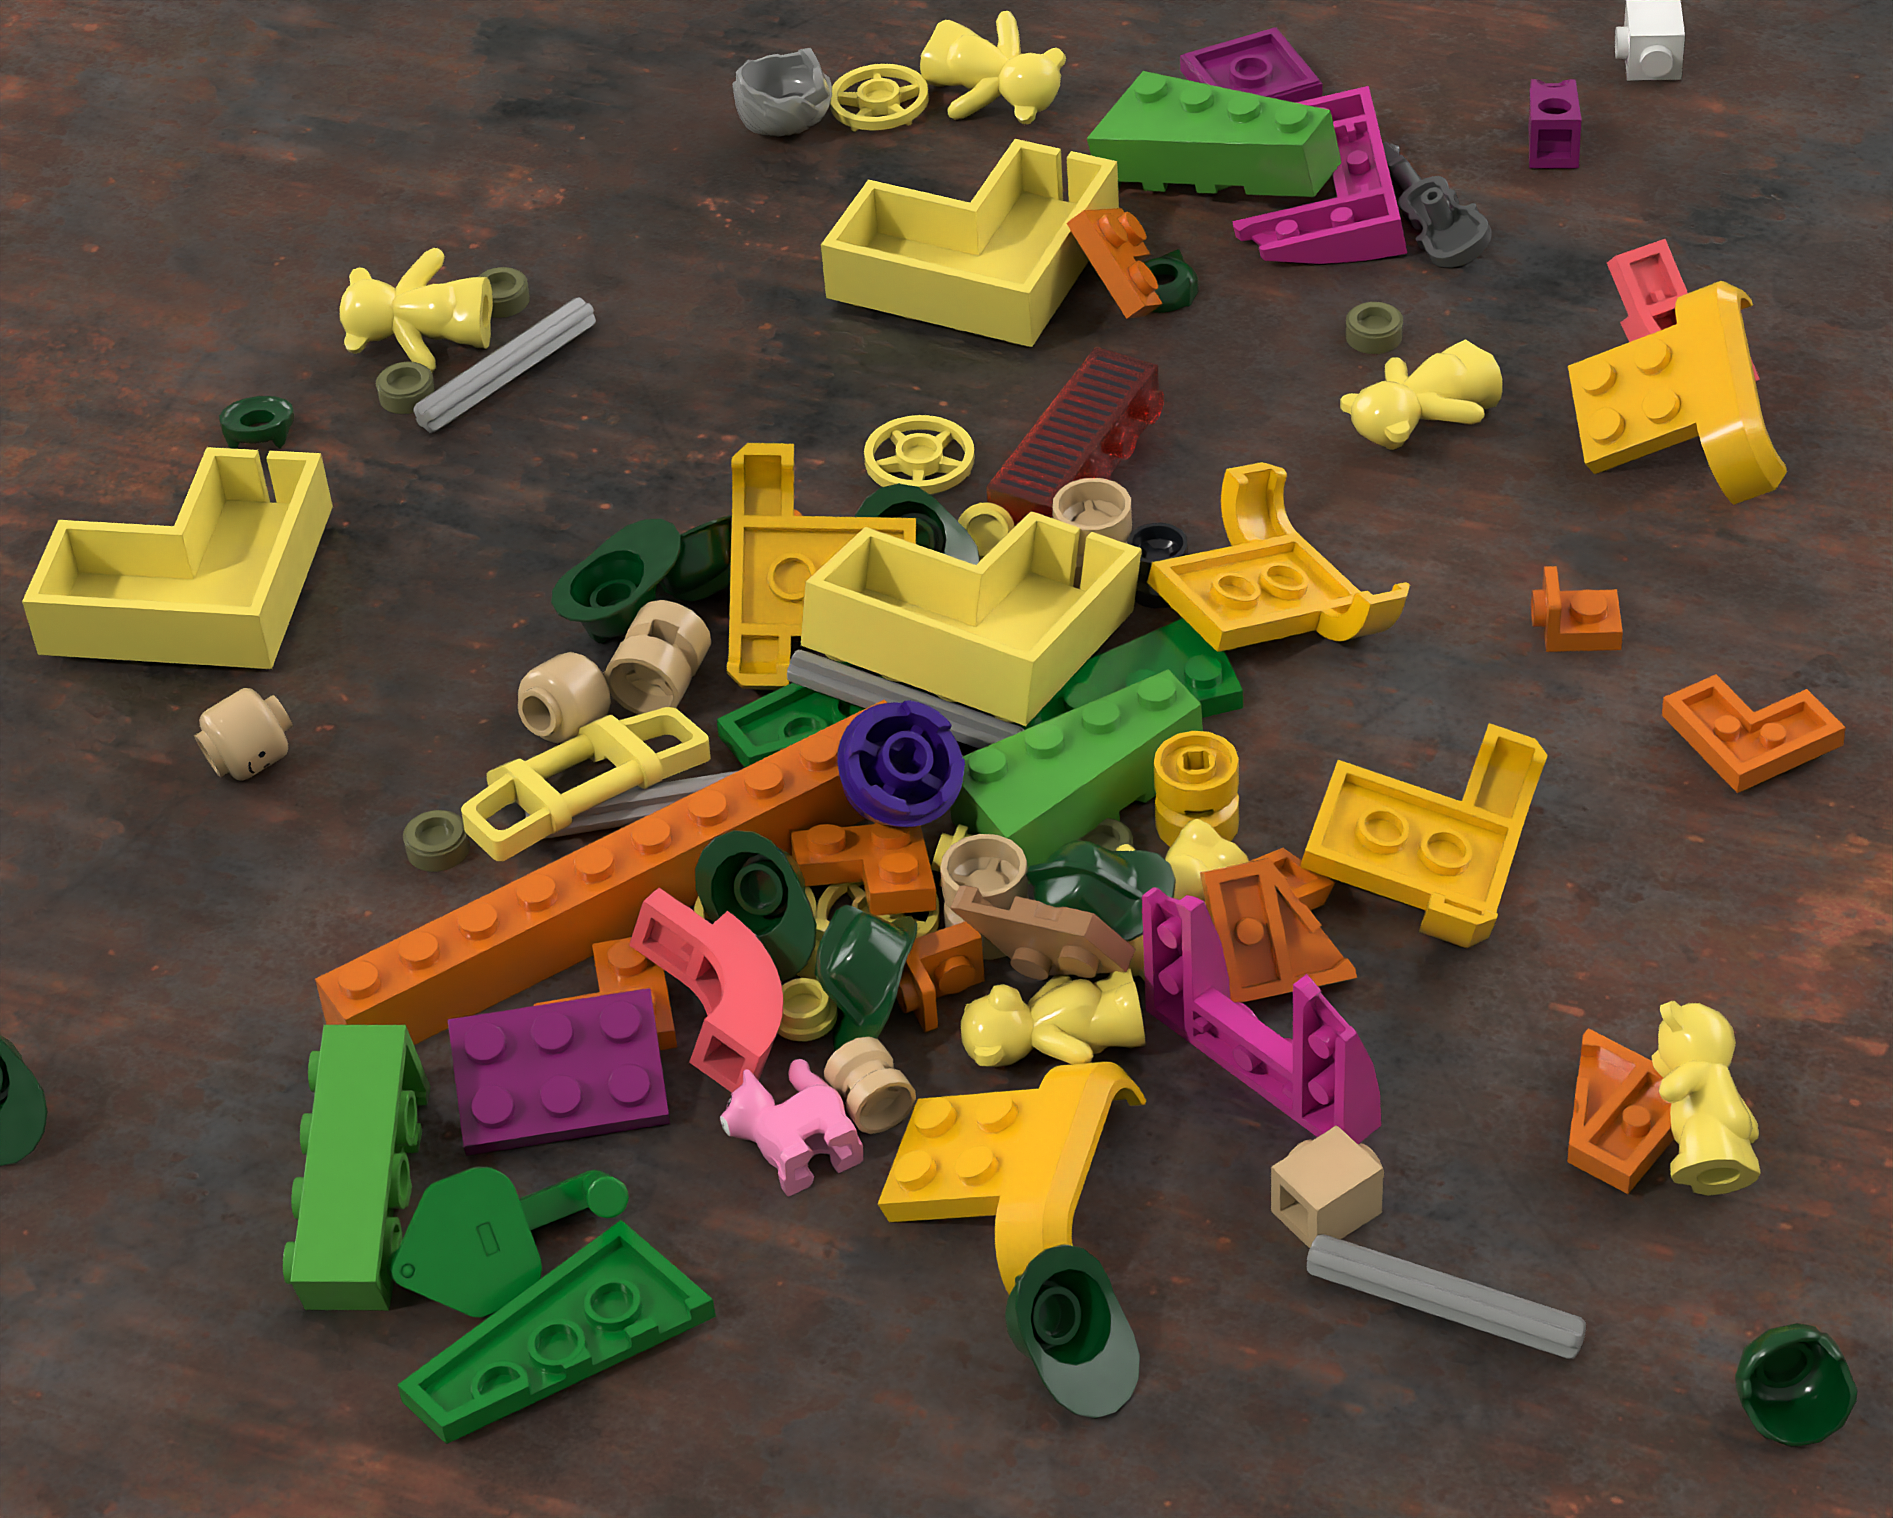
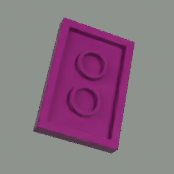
M650 988L448 1019L462 1140L466 1156L670 1124Z

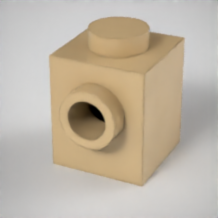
M1336 1125L1314 1140L1309 1139L1301 1142L1286 1158L1271 1167V1212L1309 1248L1316 1236L1320 1234L1342 1239L1382 1213L1384 1178L1382 1164L1371 1148L1362 1143L1357 1144Z

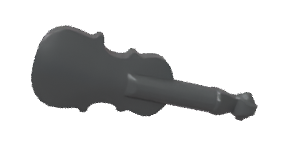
M1384 142L1383 147L1390 176L1403 190V194L1398 201L1402 214L1411 222L1414 229L1422 230V233L1416 237L1419 248L1426 250L1432 263L1439 267H1457L1475 260L1488 246L1492 237L1488 220L1479 213L1476 204L1459 205V199L1455 190L1449 188L1445 178L1442 176H1432L1421 179L1402 154L1399 155V146Z

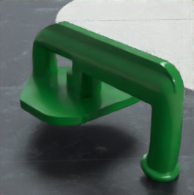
M490 1167L470 1168L437 1181L425 1190L399 1248L388 1257L387 1273L400 1286L472 1317L489 1315L501 1309L541 1278V1259L530 1230L588 1207L599 1217H616L627 1207L629 1201L628 1190L619 1179L600 1170H590L519 1198L513 1183L500 1171Z

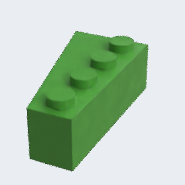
M1142 71L1087 137L1091 156L1117 161L1118 190L1122 182H1142L1144 191L1165 192L1168 183L1195 184L1197 193L1217 194L1218 190L1230 186H1244L1245 193L1248 195L1315 197L1341 164L1330 110Z
M1168 669L962 756L965 760L963 782L958 797L950 807L951 821L956 827L959 824L969 827L967 834H994L1012 840L1023 850L1027 860V869L1031 865L1045 863L1060 847L1083 837L1105 819L1111 818L1120 821L1119 811L1133 801L1137 800L1146 803L1156 796L1154 789L1155 753L1165 740L1176 734L1189 731H1203L1201 703Z
M324 1025L320 1051L311 1052L308 1064L309 1087L311 1092H315L312 1113H304L301 1119L300 1146L303 1155L307 1156L304 1177H296L292 1186V1213L294 1218L298 1219L296 1241H288L285 1245L283 1276L286 1284H292L305 1310L389 1311L394 1280L387 1273L386 1266L388 1257L399 1248L403 1238L400 1220L398 1217H393L394 1209H405V1207L409 1206L412 1183L408 1157L405 1153L419 1152L422 1127L421 1123H417V1105L428 1104L431 1086L406 1025Z

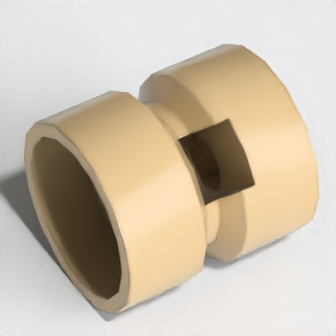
M1084 478L1072 481L1062 487L1053 498V519L1081 528L1073 587L1080 589L1086 537L1091 532L1126 544L1132 532L1131 497L1125 488L1114 481L1103 478Z
M665 600L651 601L641 607L628 629L624 641L620 643L604 673L611 696L624 708L638 715L665 707L677 708L692 677L696 674L711 645L710 631L703 620L692 610L675 602Z
M977 834L965 837L951 845L942 857L940 871L942 894L945 899V928L964 922L960 916L950 909L961 885L977 887L982 896L992 905L1005 910H1010L1015 896L1029 899L1027 895L1028 880L1026 877L1027 860L1023 850L1010 839L994 834ZM981 935L983 959L993 960L1007 956Z

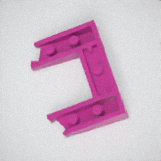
M1369 86L1296 102L1331 111L1341 157V164L1332 174L1337 198L1232 221L1235 236L1240 241L1253 240L1260 246V256L1264 261L1328 264L1367 261L1407 254L1399 209Z
M1155 887L1142 895L1145 1004L1147 1012L1316 1137L1337 1125L1352 1140L1359 1144L1381 1126L1380 1091L1374 1064L1357 1032L1352 1026H1349L1322 995L1320 988L1307 974L1293 984V1040L1283 1038L1259 1021L1253 1011L1245 1004L1230 1000L1229 976L1222 943L1205 902L1186 895L1181 900L1171 898Z

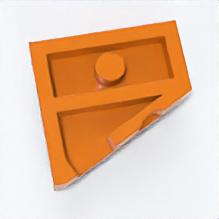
M1269 858L1200 872L1207 909L1223 947L1229 976L1230 1000L1243 1003L1293 992V984L1306 974L1317 986L1357 978L1356 969L1348 958H1344L1321 929L1322 925L1306 904H1302L1289 888L1287 880Z
M1589 1028L1582 1038L1567 1162L1629 1194L1674 1140L1670 1115L1672 1103L1663 1100L1660 1096L1659 1087L1663 1077L1654 1069L1652 1060Z

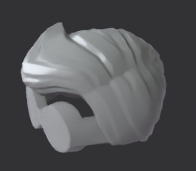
M811 48L799 49L798 52L785 55L773 54L757 60H747L736 71V81L732 84L735 105L740 119L746 128L753 133L761 135L790 136L808 130L809 127L817 124L825 116L832 97L830 77L823 73Z

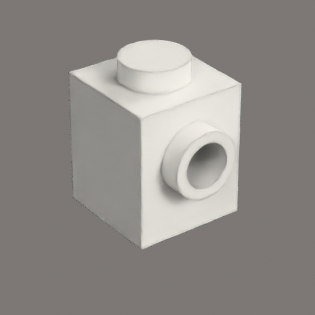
M1626 0L1624 27H1616L1615 58L1625 59L1627 81L1681 80L1685 41L1681 0Z

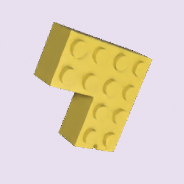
M1014 139L971 202L868 180L821 244L826 298L903 316L908 319H916L959 331L1000 339L1009 343L1033 347L1089 261L1066 223L1083 210L1119 208L1117 161L1071 151L1067 156L1069 202L1063 201L1061 149Z
M207 447L174 526L58 520L22 601L38 655L272 669L333 507L321 453L269 451L266 459L277 503H270L258 450Z
M1032 511L977 565L865 527L806 581L801 646L823 653L834 661L848 662L876 672L887 680L903 682L934 693L943 700L959 702L987 712L1005 722L1027 726L1133 612L1142 549L1091 532L1086 537L1080 589L1073 587L1081 528Z

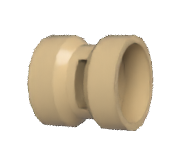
M873 1037L856 1038L845 1043L833 1053L824 1069L826 1083L839 1093L843 1101H846V1112L861 1132L869 1134L884 1132L896 1126L909 1114L916 1100L913 1086L900 1070L893 1069L892 1056L885 1046Z

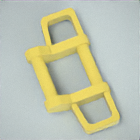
M673 707L657 709L623 720H618L613 715H608L579 728V734L576 737L526 761L518 758L488 771V787L467 801L461 808L464 831L494 860L505 861L546 836L570 826L572 817L637 785L642 789H646L662 781V779L708 762L711 759L709 737L684 714ZM662 735H672L682 743L655 753L643 741ZM589 758L594 763L607 758L616 766V768L562 794L545 781V779ZM514 802L530 815L505 830H497L486 821L503 807Z

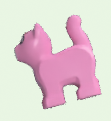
M803 1059L794 1060L790 1064L788 1072L790 1082L799 1093L784 1103L775 1105L772 1095L762 1086L750 1070H744L742 1085L731 1093L726 1111L720 1116L722 1128L728 1136L757 1143L764 1158L778 1169L781 1188L787 1196L794 1195L811 1186L814 1175L808 1168V1162L815 1154H830V1162L838 1173L850 1169L863 1161V1143L857 1135L854 1124L845 1114L841 1096L822 1078L812 1073L808 1062Z

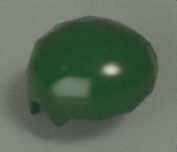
M1795 1323L1768 1329L1743 1349L1735 1374L1736 1389L1742 1407L1755 1429L1764 1438L1792 1448L1821 1443L1845 1425L1857 1402V1387L1843 1353L1837 1343L1827 1333L1820 1332L1815 1326Z

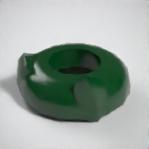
M1179 249L1159 258L1143 262L1154 276L1166 274L1176 278L1171 283L1158 285V289L1155 292L1163 304L1152 312H1171L1192 305L1194 298L1199 292L1198 277L1193 268L1185 263Z
M256 396L233 402L223 409L219 415V420L224 438L231 449H237L240 442L257 444L271 440L275 446L281 449L285 444L289 429L294 421L292 404L286 399L276 396ZM256 423H267L262 426L249 427V425Z

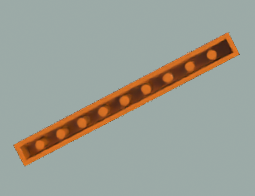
M884 699V700H882V701H880V702H878V703H876V704H874V705H872V706H870V707L876 706V705H878V704L887 703V702H886L885 699ZM864 710L315 978L326 1025H406L413 1044L416 1045L448 1029V1019L476 1015L593 956L592 944L631 937L643 901L658 888H661L688 907L695 905L698 898L695 868L702 850L715 837L733 830L754 831L771 840L778 848L792 856L791 831L809 830L821 824L849 827L866 819L852 807L844 793L837 759L840 740L845 729Z

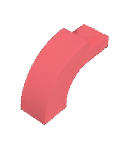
M1666 239L1616 255L1607 262L1628 313V317L1620 323L1629 342L1677 324L1675 313L1676 300L1688 292ZM1752 362L1755 382H1757L1760 378Z
M658 888L643 901L629 946L689 987L703 1004L707 1017L704 1019L689 1063L730 1092H734L742 1085L744 1070H750L759 1081L779 1029L783 1013L782 985L771 956L754 933L730 912H725L717 921L711 924L695 913L690 907L682 904L661 888Z

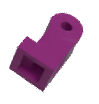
M1531 79L1528 122L1529 168H1579L1582 119L1575 79L1564 80L1560 83H1545L1541 80Z

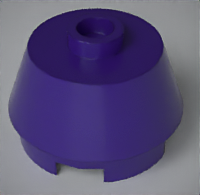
M911 700L904 701L903 703L878 704L857 715L842 735L837 756L843 790L852 807L860 815L872 822L899 827L924 825L943 815L953 805L959 795L965 768V760L962 758L960 747L950 731L951 723L932 707Z

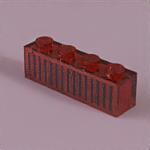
M1095 347L987 485V503H993L1004 508L1010 514L1016 526L1031 511L1053 518V498L1062 487L1072 481L1084 478L1110 480L1112 472L1121 460L1130 458L1135 449L1137 439L1148 424H1155L1160 417L1164 404V394L1159 390L1158 365Z

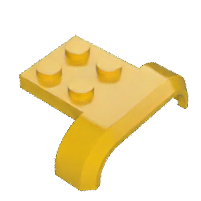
M1719 281L1677 298L1675 304L1676 325L1568 366L1584 462L1594 474L1699 436L1712 473L1721 490L1733 505L1776 490L1786 475L1787 469L1772 445L1761 412L1741 310L1753 306L1752 300L1746 292L1727 282Z
M747 443L732 457L731 461L732 533L727 674L742 689L778 690L790 684V681L787 679V669L791 660V641H801L806 581L865 527L916 544V518L794 516V444Z
M1263 462L1226 469L1221 490V511L1224 527L1232 546L1152 562L1147 583L1170 607L1189 623L1217 652L1269 640L1282 639L1315 630L1320 635L1333 641H1344L1386 631L1400 617L1410 585L1407 582L1395 584L1392 591L1372 595L1369 591H1359L1292 527L1285 511L1283 497L1287 473L1281 467Z
M1489 723L1462 801L1338 760L1305 849L1300 868L1425 910L1419 930L1420 933L1464 948L1472 947L1488 939L1498 916V913H1496L1521 831L1548 755L1535 738Z
M1113 1062L1056 1066L1045 1075L1039 1089L917 1099L878 1201V1206L889 1222L996 1215V1258L1003 1284L1010 1295L1015 1286V1277L1023 1273L1028 1263L1044 1249L1061 1244L1073 1246L1072 1223L1074 1212L1112 1100L1126 1099L1130 1106L1145 1105L1146 1099L1137 1084L1120 1066Z

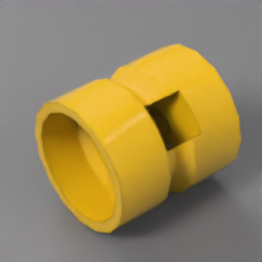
M1189 731L1172 736L1165 740L1157 749L1154 758L1155 823L1160 839L1169 847L1173 845L1185 825L1194 819L1210 824L1221 838L1230 842L1238 833L1239 795L1237 792L1239 786V757L1235 747L1224 737L1211 732Z

